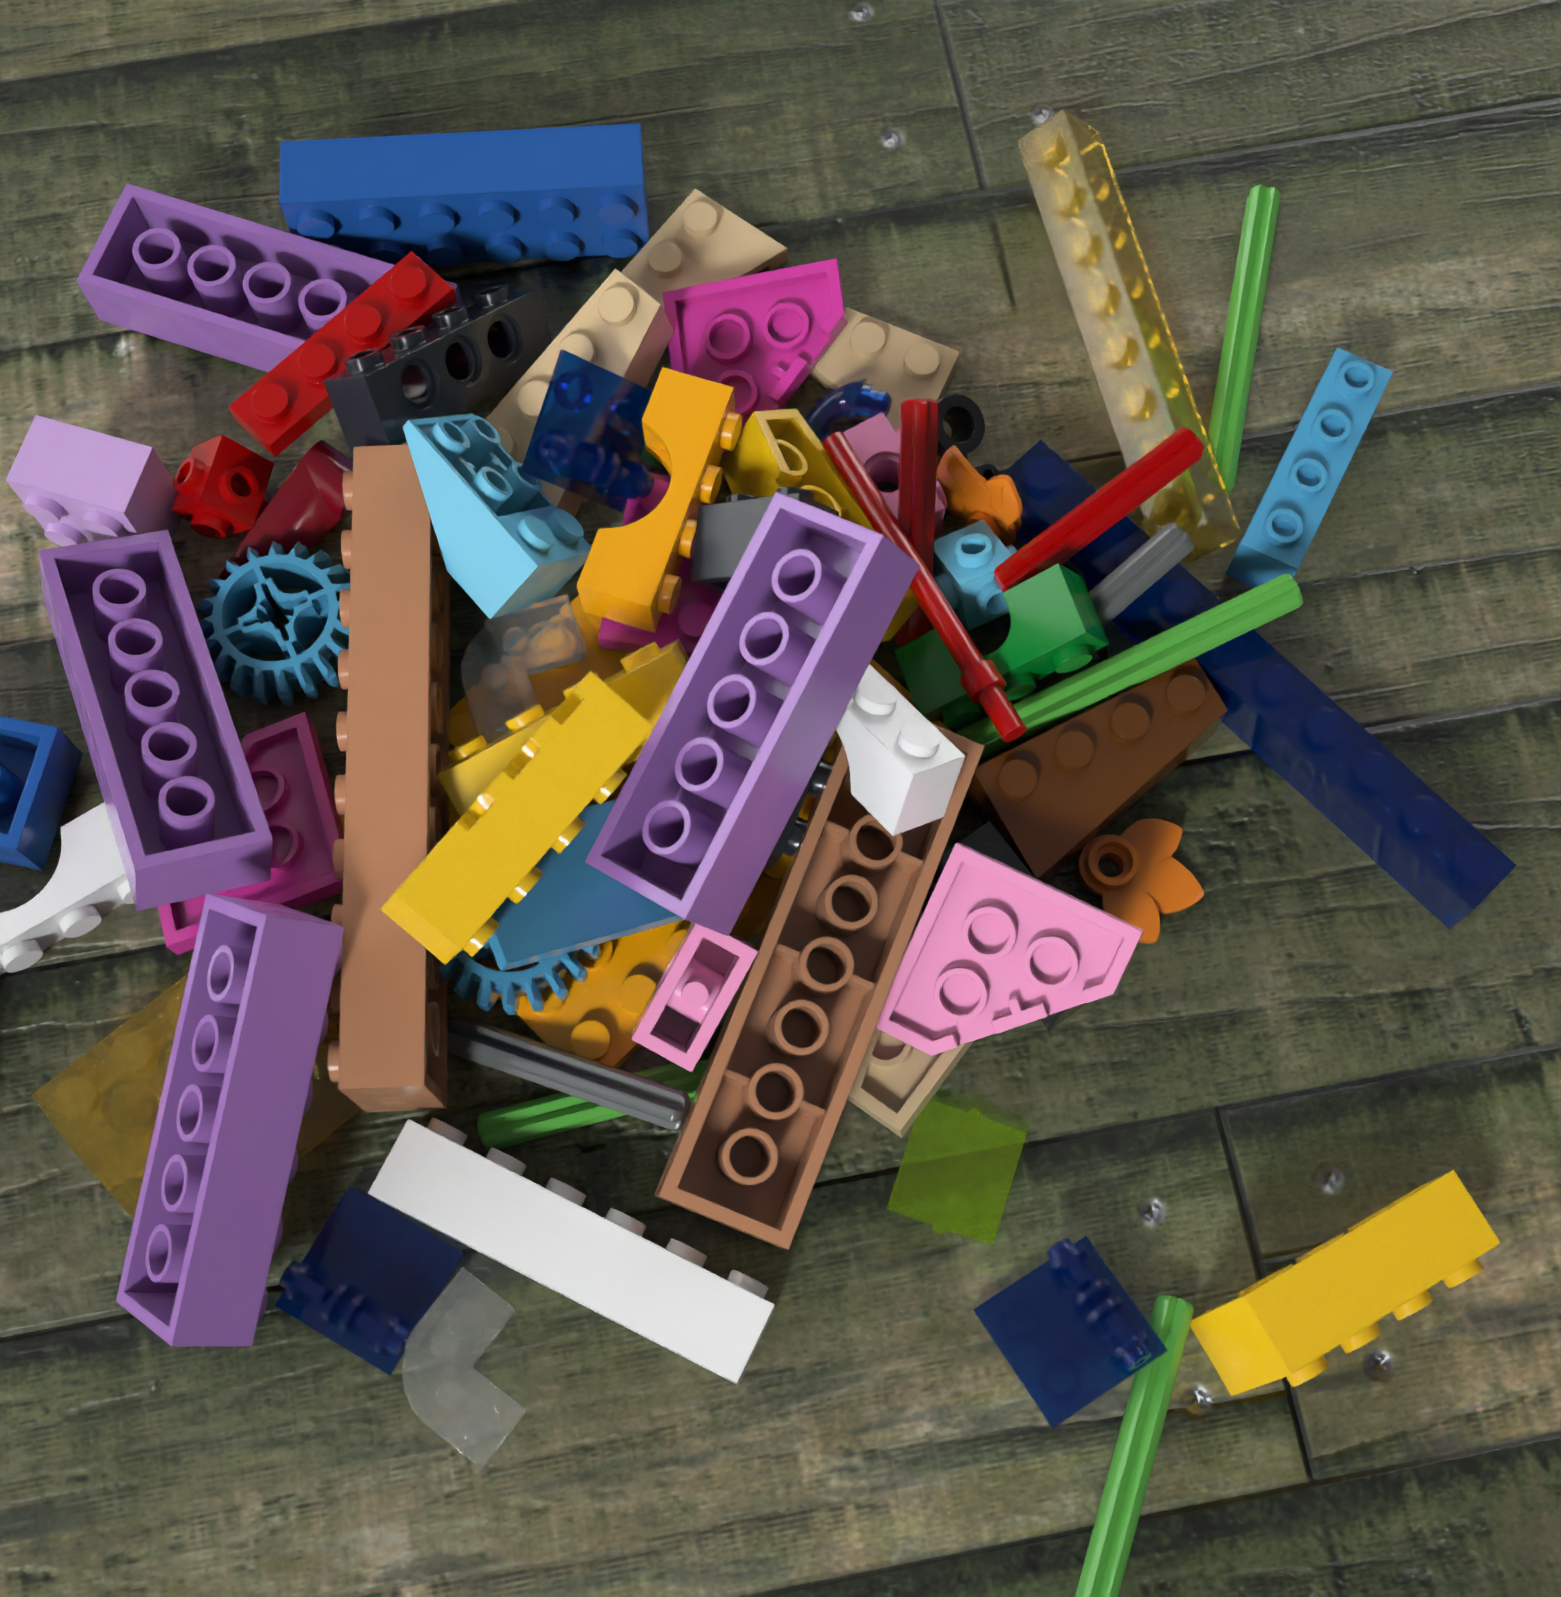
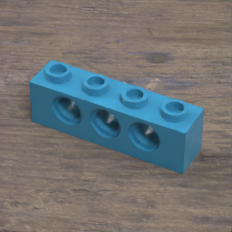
M1336 348L1226 570V575L1254 588L1282 574L1295 576L1393 371L1343 349Z

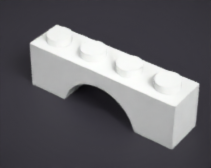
M869 664L836 727V731L841 738L849 763L851 794L894 836L944 817L965 755Z
M104 802L60 827L61 854L59 863L52 878L42 891L27 903L0 913V975L5 972H18L32 966L41 959L43 950L65 937L75 938L90 932L99 925L102 920L101 916L123 903H134Z

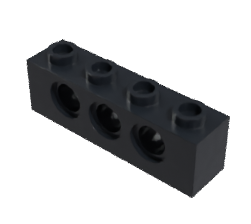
M500 284L483 289L474 294L476 304L470 307L467 304H461L443 309L432 315L434 325L426 329L425 326L421 325L389 336L391 346L382 351L380 348H370L346 357L343 360L346 369L324 379L323 382L350 452H353V447L401 445L407 442L403 426L408 420L456 415L520 380L553 341L536 289L511 292L508 284Z

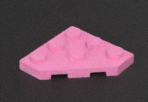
M955 843L900 962L875 1028L933 1056L965 1043L1113 995L1145 930L964 844Z

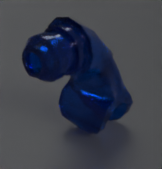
M867 378L856 380L827 392L825 396L818 399V403L805 416L804 420L820 442L823 443L830 435L829 430L838 417L848 416L853 418L855 415L860 417L866 415L872 418L881 412L887 417L893 399L888 391L873 388L872 384L867 383Z

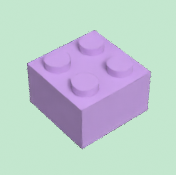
M35 415L6 478V482L23 502V509L34 516L45 530V537L62 547L168 530L172 541L182 518L171 512L177 490L174 489L173 479L153 447Z

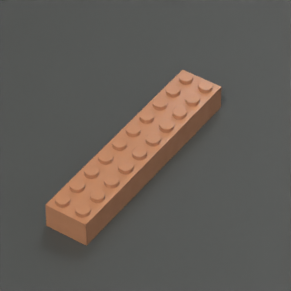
M409 446L353 447V471L344 472L342 483L345 507L347 510H352V530H343L341 535L343 564L345 569H351L350 589H342L339 600L342 626L344 629L349 628V650L339 651L338 675L341 688L348 689L347 711L338 712L336 721L338 747L341 752L346 751V774L336 776L335 803L338 814L345 815L344 839H336L333 847L335 876L337 880H343V904L334 905L331 916V923L344 927L341 939L344 954L341 971L333 977L330 990L333 1013H340L339 1040H331L329 1044L328 1071L331 1082H338V1089L365 1112L447 1109L448 980L444 981L441 978V971L438 968L440 960L380 909L449 831V796L437 775L449 765L447 753L450 751L451 575L447 571Z

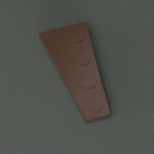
M1192 658L977 766L966 795L983 825L990 821L1033 877L1046 883L1060 869L1071 863L1081 854L1083 848L1092 839L1099 836L1111 824L1117 822L1153 786L1156 787L1211 738L1228 709L1197 660Z

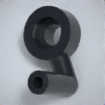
M960 394L949 395L937 400L939 405L937 456L943 457L945 452L954 445L968 460L967 453L974 451L983 440L985 433L984 417L978 405L970 398ZM943 420L951 427V438L944 430ZM990 463L975 467V470L986 480L999 475L997 468Z

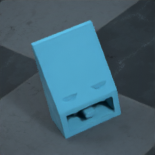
M470 413L413 419L405 423L403 430L449 574L489 619L549 602L586 562L591 545L583 538L584 531L580 523L571 514L558 509L541 491L542 483L538 476L526 465L516 462L500 445L501 438L499 433L485 419Z

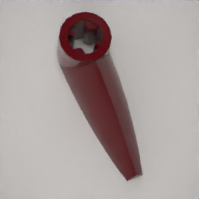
M325 440L316 442L289 474L255 522L254 528L250 529L229 561L237 563L239 567L249 562L247 559L248 547L256 550L260 557L267 556L273 541L282 545L286 555L290 553L297 542L305 545L309 550L340 520H344L352 514V510H347L344 504L342 483L344 472L353 471V461ZM225 568L219 576L222 580H226L230 576Z

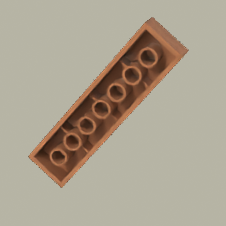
M934 725L965 755L945 815L940 819L892 836L851 794L849 763L841 738L839 739L831 759L832 766L826 782L818 797L815 798L807 818L808 824L796 852L791 857L755 947L758 953L736 992L690 1105L688 1116L681 1127L654 1196L774 1246L789 1249L985 747L984 745Z

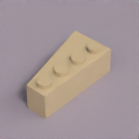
M616 268L485 419L499 433L501 438L500 445L516 462L526 465L538 476L542 483L541 491L558 509L568 512L574 518L582 502L587 503L597 484L595 477L609 449L616 447L624 431L622 424L635 400H640L674 333L662 305Z

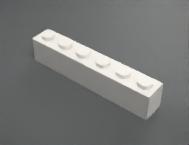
M432 1117L427 1128L410 1119L407 1120L368 1194L739 1385L775 1310V1304L764 1299L768 1290L767 1286L733 1269L726 1280L702 1268L707 1256L675 1239H670L666 1249L642 1237L647 1227L646 1225L616 1209L610 1208L606 1217L603 1218L581 1207L586 1198V1195L551 1177L545 1188L522 1177L527 1167L524 1163L492 1147L486 1158L463 1147L468 1136Z

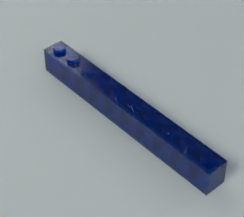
M1042 440L1037 442L1002 474L1011 477L1019 493L1023 507L1020 516L1022 526L1016 534L1025 543H1029L1098 491ZM1125 516L1068 559V561L1073 562L1082 571L1089 593L1151 537ZM1178 562L1111 621L1136 644H1139L1223 602ZM1251 630L1195 657L1228 709L1222 722L1448 929L1472 912L1517 866L1255 630Z

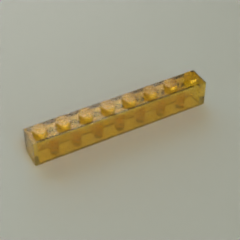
M1062 109L1020 138L1016 143L1126 467L1131 466L1179 428L1187 427L1191 429L1204 445L1203 455L1199 461L1139 505L1150 538L1166 524L1172 522L1178 524L1189 535L1194 548L1181 561L1192 564L1243 536L1100 133L1065 109Z

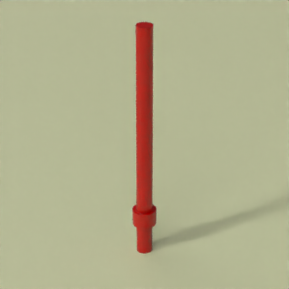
M832 433L823 441L822 446L875 532L887 537L920 565L909 588L962 672L959 679L962 687L973 704L982 705L1004 742L1017 739L1026 731L1027 727L1004 692L1006 687L1005 679L992 660H984L844 433Z

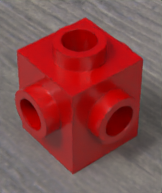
M224 435L192 447L190 456L182 462L174 477L173 487L177 490L171 512L190 521V527L195 532L213 539H225L226 537L252 529L268 505V498L264 494L275 463Z

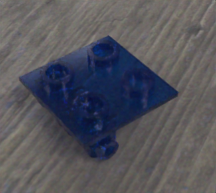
M560 350L520 472L619 512L623 511L626 499L634 500L638 497H647L653 489L654 478L648 473L647 467L639 463L645 445L642 418L653 391L572 353Z
M349 1186L301 1264L294 1260L283 1272L279 1285L285 1289L275 1306L391 1376L465 1253L356 1188Z
M1087 1236L1074 1244L1069 1238L1057 1242L1047 1251L1050 1260L973 1309L1052 1429L1168 1351Z

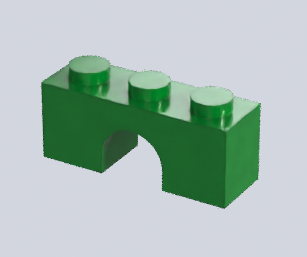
M1058 563L1003 592L1002 594L1011 616L1010 631L1007 639L999 649L991 654L982 655L984 660H992L1006 681L1004 692L1010 701L1031 693L1036 688L1035 681L1055 671L1057 673H1067L1088 664L1093 658L1091 653L1109 645V642L1082 576ZM935 629L894 650L915 708L928 721H941L945 724L946 728H958L972 723L981 716L980 709L983 708L982 705L973 704L959 681L962 672ZM967 631V633L969 634L972 641L974 642V644L980 652L974 634Z

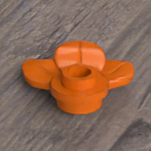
M953 445L945 452L940 461L939 469H937L936 480L945 493L947 499L946 509L953 516L965 522V527L984 520L1005 547L1013 545L1016 541V533L1022 526L1020 516L1023 510L1022 502L1013 480L1008 475H997L986 480L968 462L959 449Z
M1156 818L1135 821L1120 836L1106 834L1095 837L1083 848L1078 859L1080 879L1089 891L1101 897L1103 911L1145 930L1139 943L1154 944L1158 940L1160 933L1159 914L1180 912L1199 902L1204 896V890L1194 875L1172 857L1181 840L1182 828L1174 823ZM1103 859L1115 861L1120 868V875L1116 877L1105 876L1101 873L1098 862Z

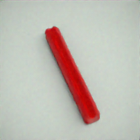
M910 398L904 400L901 404L898 522L933 576L939 405L937 401L932 399ZM920 605L894 635L897 645L903 646L931 631L932 624Z
M1187 427L1179 428L998 565L994 570V580L999 589L1005 592L1058 563L1062 565L1199 461L1204 450L1202 441L1191 429Z

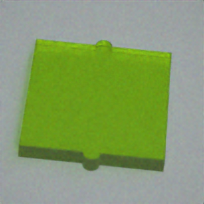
M930 1100L914 1121L886 1210L932 1225V1230L937 1235L943 1234L946 1230L992 1246L1027 1132L982 1118L981 1112L976 1108L965 1112Z

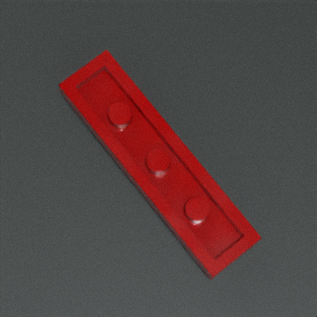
M411 251L229 405L228 408L233 418L274 457H277L333 408L323 380L346 369L343 361L346 357L370 348H380L382 351L391 346L389 336L415 326L423 325L425 328L433 322V314L449 308L457 302L453 287Z

